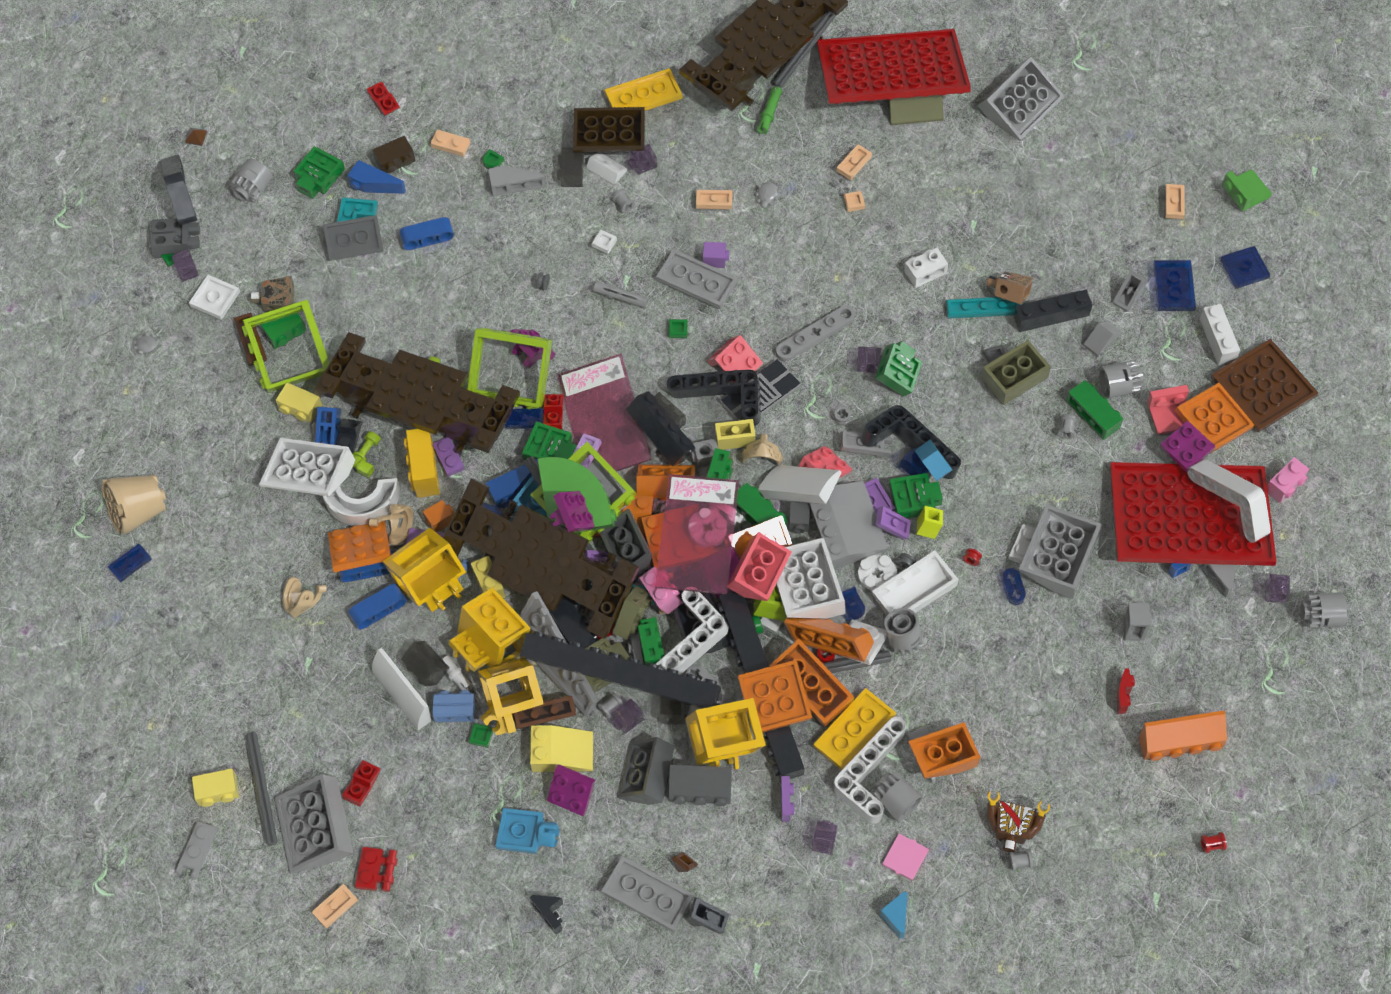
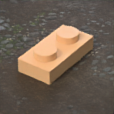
M437 129L430 144L432 148L464 157L470 145V139Z
M858 144L838 165L836 172L852 180L872 158V152Z
M1166 184L1165 218L1184 219V185Z
M697 190L696 209H732L733 190Z
M343 884L314 909L312 914L327 929L353 906L358 899Z

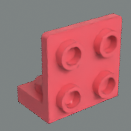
M741 335L731 337L707 360L710 366L718 365L723 371L746 369L756 371L763 364Z
M1187 385L1150 391L1147 405L1158 435L1175 432L1184 424V421L1175 412V409L1186 402L1189 393Z
M826 446L804 456L798 466L840 470L842 473L839 478L852 471V468L845 461L841 460Z

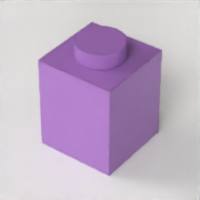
M704 242L703 263L716 268H725V261H729V250H726V243Z

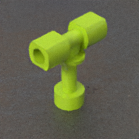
M368 431L364 439L366 442L360 451H354L352 454L355 458L353 467L356 468L357 473L367 478L371 477L375 469L374 465L366 462L365 455L372 445L377 446L381 440L372 431Z

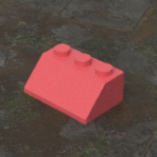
M757 532L750 538L726 587L743 597L768 601L792 551L764 534Z

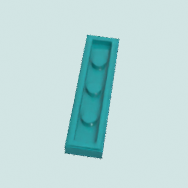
M1000 297L946 300L948 319L1014 315L1016 306L1021 305Z

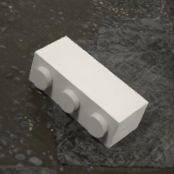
M1217 304L1204 307L1199 320L1218 366L1233 362L1238 358L1240 348L1222 305Z

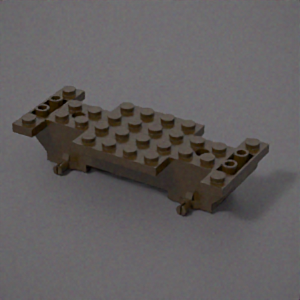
M756 0L715 37V42L723 47L724 51L705 68L690 59L679 69V74L689 80L695 88L717 104H722L731 112L743 101L751 106L754 100L747 96V94L754 88V82L761 76L768 79L814 37L813 29L828 10L837 16L848 6V1L779 0L774 5L768 0Z
M350 332L347 333L315 387V393L332 399L336 392H338L344 398V402L356 407L351 414L356 419L359 418L363 410H367L435 435L438 431L444 432L447 438L458 443L454 452L456 454L459 453V455L462 454L465 446H471L472 448L489 453L494 442L500 436L520 396L519 390L505 385L501 386L495 399L464 389L462 387L468 378L467 372L400 349L392 363L362 354L360 351L366 343L365 337Z
M471 478L443 537L450 544L456 556L458 557L466 541L486 552L484 557L489 556L490 560L492 557H495L487 574L488 576L530 598L532 593L538 591L545 606L552 611H556L563 595L584 605L581 613L589 616L591 610L595 611L587 630L605 639L622 609L640 567L624 558H620L615 569L612 565L617 555L609 552L605 562H599L592 557L589 558L583 555L589 542L588 539L575 532H568L567 528L562 525L553 526L555 521L525 505H520L516 514H514L518 504L514 500H510L506 510L483 502L490 487ZM489 526H491L493 530L491 536L488 534ZM588 580L592 582L590 590L586 586Z

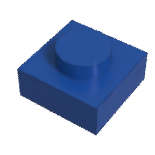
M1171 563L1168 573L1172 578H1175L1188 571L1191 564Z

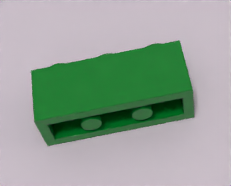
M1084 380L1068 392L1066 401L1103 440L1121 428L1123 422L1122 415L1110 406L1109 401L1097 392L1094 385Z
M746 483L735 492L734 503L730 505L740 515H743L752 526L781 515L787 528V517L781 511L778 512L769 499H764L755 486H750Z

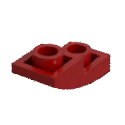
M382 81L367 88V93L384 116L400 108L392 93L388 92Z
M545 394L543 424L562 430L563 394Z
M1125 668L1117 690L1118 714H1125L1131 705L1129 694L1132 687L1135 686V679L1133 675H1130L1129 668Z
M363 760L354 772L353 780L342 794V799L361 807L372 789L381 768Z

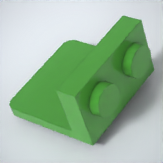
M1249 170L1239 176L1230 171L1226 173L1222 187L1242 212L1269 199L1272 195L1271 191L1253 170Z

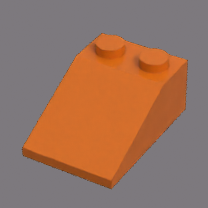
M965 722L908 741L924 779L964 772L977 767L981 759Z

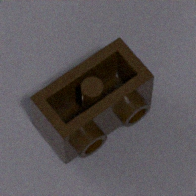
M405 135L372 149L380 170L386 173H392L396 169L408 166L416 161L414 151Z

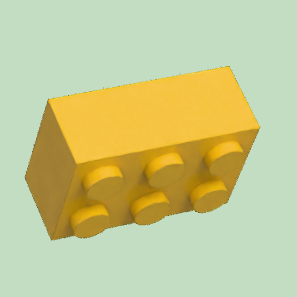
M420 429L406 430L407 438H404V445L407 450L406 461L407 466H409L408 477L412 492L416 491L417 498L440 495L431 433Z

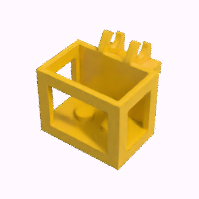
M431 528L425 530L382 561L400 590L417 606L425 602L431 612L438 608L444 611L446 609L442 604L444 600L451 595L455 596L458 600L461 598L459 593L464 589L457 578L466 573L450 544Z
M492 587L462 606L457 630L459 635L449 640V646L454 650L453 656L455 658H458L459 654H461L467 661L465 669L468 672L471 670L475 672L485 664L490 668L519 658L526 633H530V627ZM512 644L517 651L503 659L505 648Z
M519 658L478 671L488 710L480 718L486 725L492 720H497L496 726L492 728L496 735L516 732L512 717L513 713L544 704L534 667L526 659ZM519 678L520 685L524 690L499 697L497 684Z
M754 698L695 710L685 718L697 765L708 763L709 766L720 767L719 761L727 759L728 764H733V768L736 770L739 769L738 756L755 753L766 746ZM747 711H748V715H749V719H750V723H751V727H752V731H753L755 740H753V737H752V734H751V730H750V726H749V722H748V718H747V714H746Z

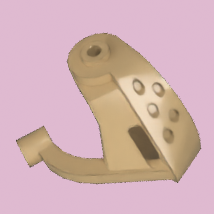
M761 434L759 440L748 444L747 449H744L742 452L743 463H746L747 459L754 457L773 459L777 461L778 465H781L783 461L782 451H779L778 446L768 441L767 434Z
M393 504L390 506L391 514L370 518L369 526H378V523L381 521L390 520L392 529L389 536V544L401 545L408 538L409 530L413 526L414 515L410 506ZM400 518H403L401 527H398Z
M289 578L283 591L284 610L293 618H296L312 608L320 600L322 593L327 591L326 585H317V592L314 596L310 590L301 592V582L298 578Z

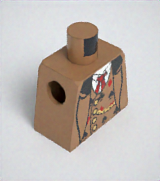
M1003 272L999 277L990 275L987 286L996 288L995 296L1022 304L1030 295L1034 277Z

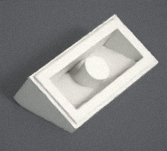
M601 152L589 157L587 168L612 184L617 183L627 172V168Z

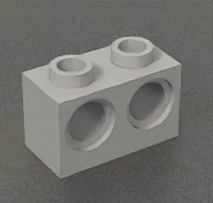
M1134 601L1128 604L1123 617L1124 640H1145L1150 628L1149 603Z

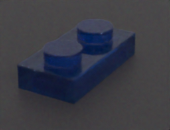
M543 408L512 409L505 428L533 429L536 422L543 423L544 410Z
M137 544L107 567L121 583L151 561L152 558L140 544Z

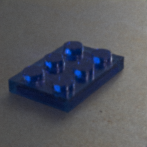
M1154 260L1153 267L1158 311H1195L1196 301L1191 260Z

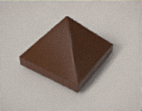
M190 127L185 143L202 146L207 130Z
M684 852L672 858L678 872H689L698 866L697 862Z

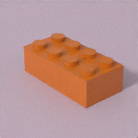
M798 639L769 667L797 660L811 714L825 728L854 701V696Z

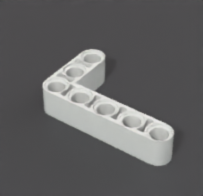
M1203 459L1189 467L1190 469L1187 473L1194 483L1240 507L1243 532L1249 542L1254 543L1270 534L1266 497L1260 487L1207 459Z
M692 587L683 591L682 599L687 608L702 624L656 663V665H659V669L664 671L667 670L671 663H677L671 669L679 671V675L728 632V626L724 618L697 589ZM691 597H696L695 601L688 602ZM704 610H709L708 614L701 615ZM716 624H722L720 628L713 629ZM701 637H707L705 641L698 642ZM686 650H692L689 655H683Z
M900 717L891 718L836 776L834 781L835 794L867 822L872 824L881 821L884 807L860 783L904 737L906 723ZM898 726L901 728V731L896 732L892 730V727ZM880 740H885L888 742V744L882 746L878 742ZM872 754L875 758L868 760L865 755ZM854 768H858L862 772L860 774H854L851 770ZM844 782L848 787L840 788L838 784ZM859 795L862 796L864 800L858 802L855 801L853 797ZM877 809L879 814L872 815L869 810Z

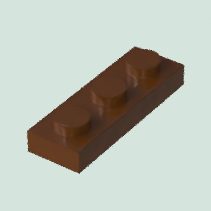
M251 312L234 318L249 366L254 365L253 361L257 359L255 353H250L248 343L251 342L249 336H244L242 326H245L243 320L253 317ZM256 326L252 327L263 361H268Z

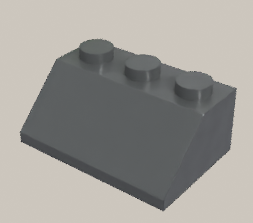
M628 508L617 517V521H614L615 527L605 528L600 532V535L608 552L617 555L614 560L615 567H617L620 558H624L640 567L634 579L635 581L648 571L652 553L631 510Z
M659 737L631 741L617 798L647 805L662 803L675 746Z
M670 764L669 799L673 803L685 804V802H694L695 805L714 803L716 806L731 804L732 767Z

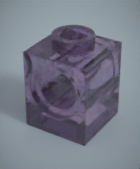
M650 144L645 145V151H630V159L628 161L631 169H635L638 175L657 168V157Z
M189 249L172 255L182 282L199 276Z
M858 346L857 372L877 373L882 355H880L881 348Z
M1269 574L1265 583V601L1285 603L1290 594V576Z
M632 698L612 712L613 725L617 730L621 729L625 734L644 721V713Z
M827 820L817 821L812 851L832 855L838 825H834L833 822Z

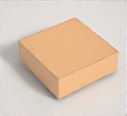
M861 191L844 194L843 198L847 212L865 209V202Z

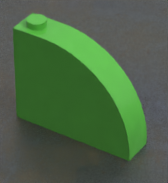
M546 457L538 459L547 518L550 519V515L558 509L553 497L559 492L580 491L585 498L588 511L593 516L595 527L590 530L575 531V533L615 527L614 521H617L615 509L611 507L610 499L604 486L592 472L581 464L565 458Z

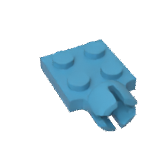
M503 808L495 847L497 850L537 854V850L541 846H556L558 840L555 837H559V826L556 822L544 821L543 812Z

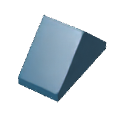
M931 440L915 450L936 481L952 471Z
M902 892L886 905L880 913V917L901 939H904L908 892Z

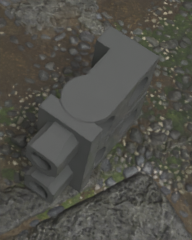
M177 219L152 220L151 250L154 258H161V254L172 253L177 255L185 253V255L190 254V249L200 248L199 236L191 237V235L200 234L199 222L179 225Z

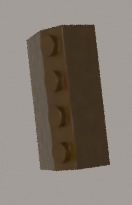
M645 107L574 108L573 152L645 151Z

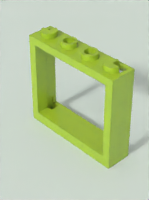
M308 299L243 320L245 326H242L244 336H249L251 343H248L251 354L255 353L257 360L253 362L256 371H261L263 378H260L262 388H266L268 393L284 388L286 383L295 385L324 374L329 365V360ZM304 311L323 368L271 384L252 327Z
M483 327L475 328L467 390L495 399L498 393L478 389L484 338L542 347L543 355L537 398L519 396L514 407H519V404L526 405V409L535 410L544 405L553 339Z
M586 442L569 460L581 464L589 455H592L626 490L611 505L618 517L621 509L625 505L629 506L637 494L606 460ZM541 484L530 495L546 511ZM604 529L582 532L580 535L588 539L590 543L593 540L592 536L596 532H602Z

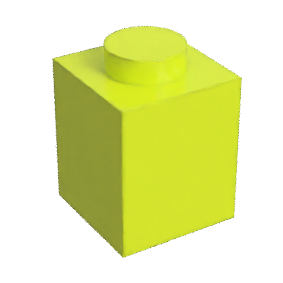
M924 506L917 519L916 534L935 539L943 526V510Z

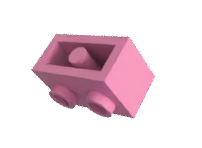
M1294 457L1269 481L1267 486L1268 494L1279 503L1286 497L1290 498L1296 491L1295 488L1298 485L1302 486L1308 479L1306 475L1309 468Z
M653 567L640 577V580L658 607L669 614L683 603L679 597L680 592L674 584L671 585L668 581L670 577L664 570L660 571L657 567Z

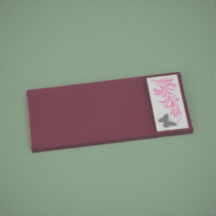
M622 353L558 374L576 445H578L583 433L600 439L602 443L597 452L616 472L651 460L644 432L626 410L634 400V395Z
M669 474L655 588L727 594L739 480Z

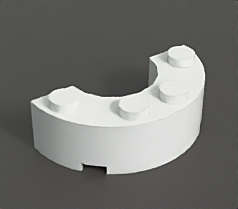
M397 478L378 480L377 487L373 493L365 498L354 499L346 496L342 492L340 485L330 496H322L327 509L338 521L351 526L369 524L370 518L391 513L390 506L397 504L399 500L400 486Z

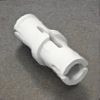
M449 656L442 658L444 662L440 661L439 665L447 672L448 678L454 681L461 691H469L468 686L472 688L473 684L465 677L463 670L458 668Z

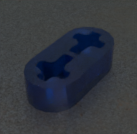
M1014 568L1006 569L1002 576V583L1007 599L1012 605H1020L1024 602L1026 596L1020 573ZM1008 575L1014 578V584H1012L1010 579H1007ZM1014 589L1016 590L1017 595H1020L1019 599H1017L1016 596H1013Z

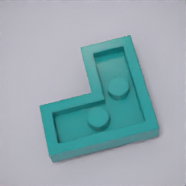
M342 197L337 222L375 216L377 214L378 201Z

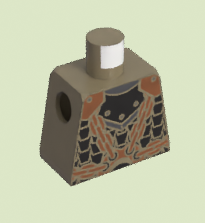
M292 276L263 281L262 292L251 293L252 303H261L265 313L294 304L295 285Z

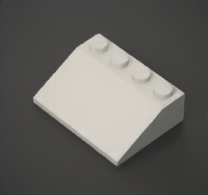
M280 438L259 485L260 487L330 496L349 476L355 458L349 447Z
M824 538L785 547L792 551L776 584L786 616L790 618L827 619L845 614V600Z

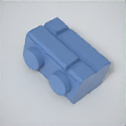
M464 690L460 691L459 694H451L449 691H440L439 694H434V722H475L476 700L474 693Z

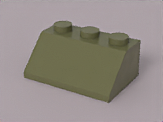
M942 95L887 100L891 125L944 120Z

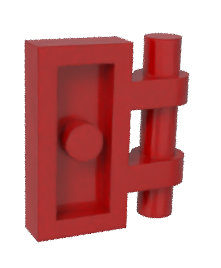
M363 847L355 888L377 891V885L380 883L383 884L382 891L390 892V887L394 882V867L397 866L398 861L396 859L397 851L389 850L388 857L385 858L383 857V849ZM381 866H386L385 875H380Z

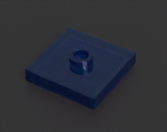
M1255 246L1221 256L1220 260L1236 289L1270 278V273Z

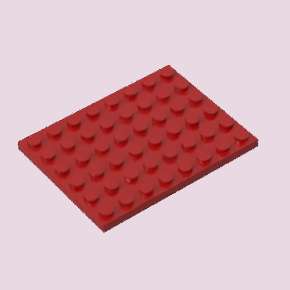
M955 29L817 40L829 104L856 103L858 101L882 99L892 100L894 98L919 96L928 97L932 95L944 96L947 94L971 92L970 81Z
M1111 462L1110 477L1117 562L1275 566L1277 560L1265 466L1218 465L1260 487L1265 494L1270 534L1251 543L1243 532L1240 507L1194 483L1189 478L1188 473L1178 464Z

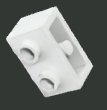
M935 248L925 251L918 257L908 259L905 262L904 272L913 286L917 288L947 274L948 263L939 249Z

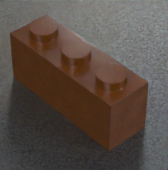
M572 696L546 701L542 705L513 713L516 730L576 716Z

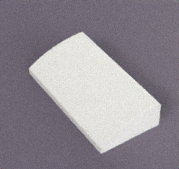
M778 465L765 477L758 490L768 499L826 504L842 472L831 469Z
M934 550L874 589L872 594L886 616L898 608H908L916 613L955 588L958 584V578Z
M382 647L378 649L373 660L372 673L417 730H420L431 722L428 705Z

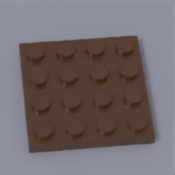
M1271 338L1211 375L1215 384L1220 383L1255 424L1253 428L1258 433L1318 396V391Z

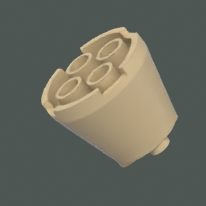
M155 474L109 478L101 482L102 496L106 498L108 508L107 513L115 530L118 533L121 532L122 535L130 533L166 510L163 500H166L163 489L159 490L158 479Z

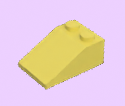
M552 725L531 726L530 764L532 772H555L558 764L574 771H593V732Z

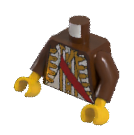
M989 790L987 797L990 802L987 804L986 819L991 831L996 833V838L1004 840L1003 850L1015 852L1016 843L1025 844L1026 840H1031L1041 830L1046 817L1045 813L1050 810L1051 805L1049 803L1048 808L1044 810L1040 807L1041 800L1038 803L1037 808L1039 812H1037L1036 808L999 801L1000 794L998 791L997 796L991 798Z

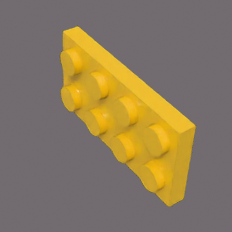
M670 68L605 89V95L611 107H645V111L683 99L682 92Z
M865 688L813 744V747L840 770H843L891 718L896 716V712Z

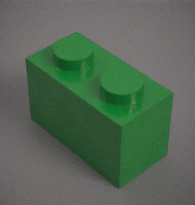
M298 313L261 324L264 335L274 349L286 345L288 341L301 336L307 331L304 321Z

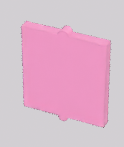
M898 834L882 865L893 870L896 875L900 874L913 881L929 849L916 843L915 839L911 840Z

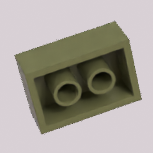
M1027 340L984 366L981 379L998 400L1005 405L1049 377L1051 366L1031 342Z

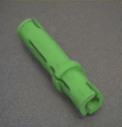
M772 87L765 109L760 115L761 120L757 131L763 134V131L764 134L768 133L770 123L774 120V112L782 94V89L779 87Z

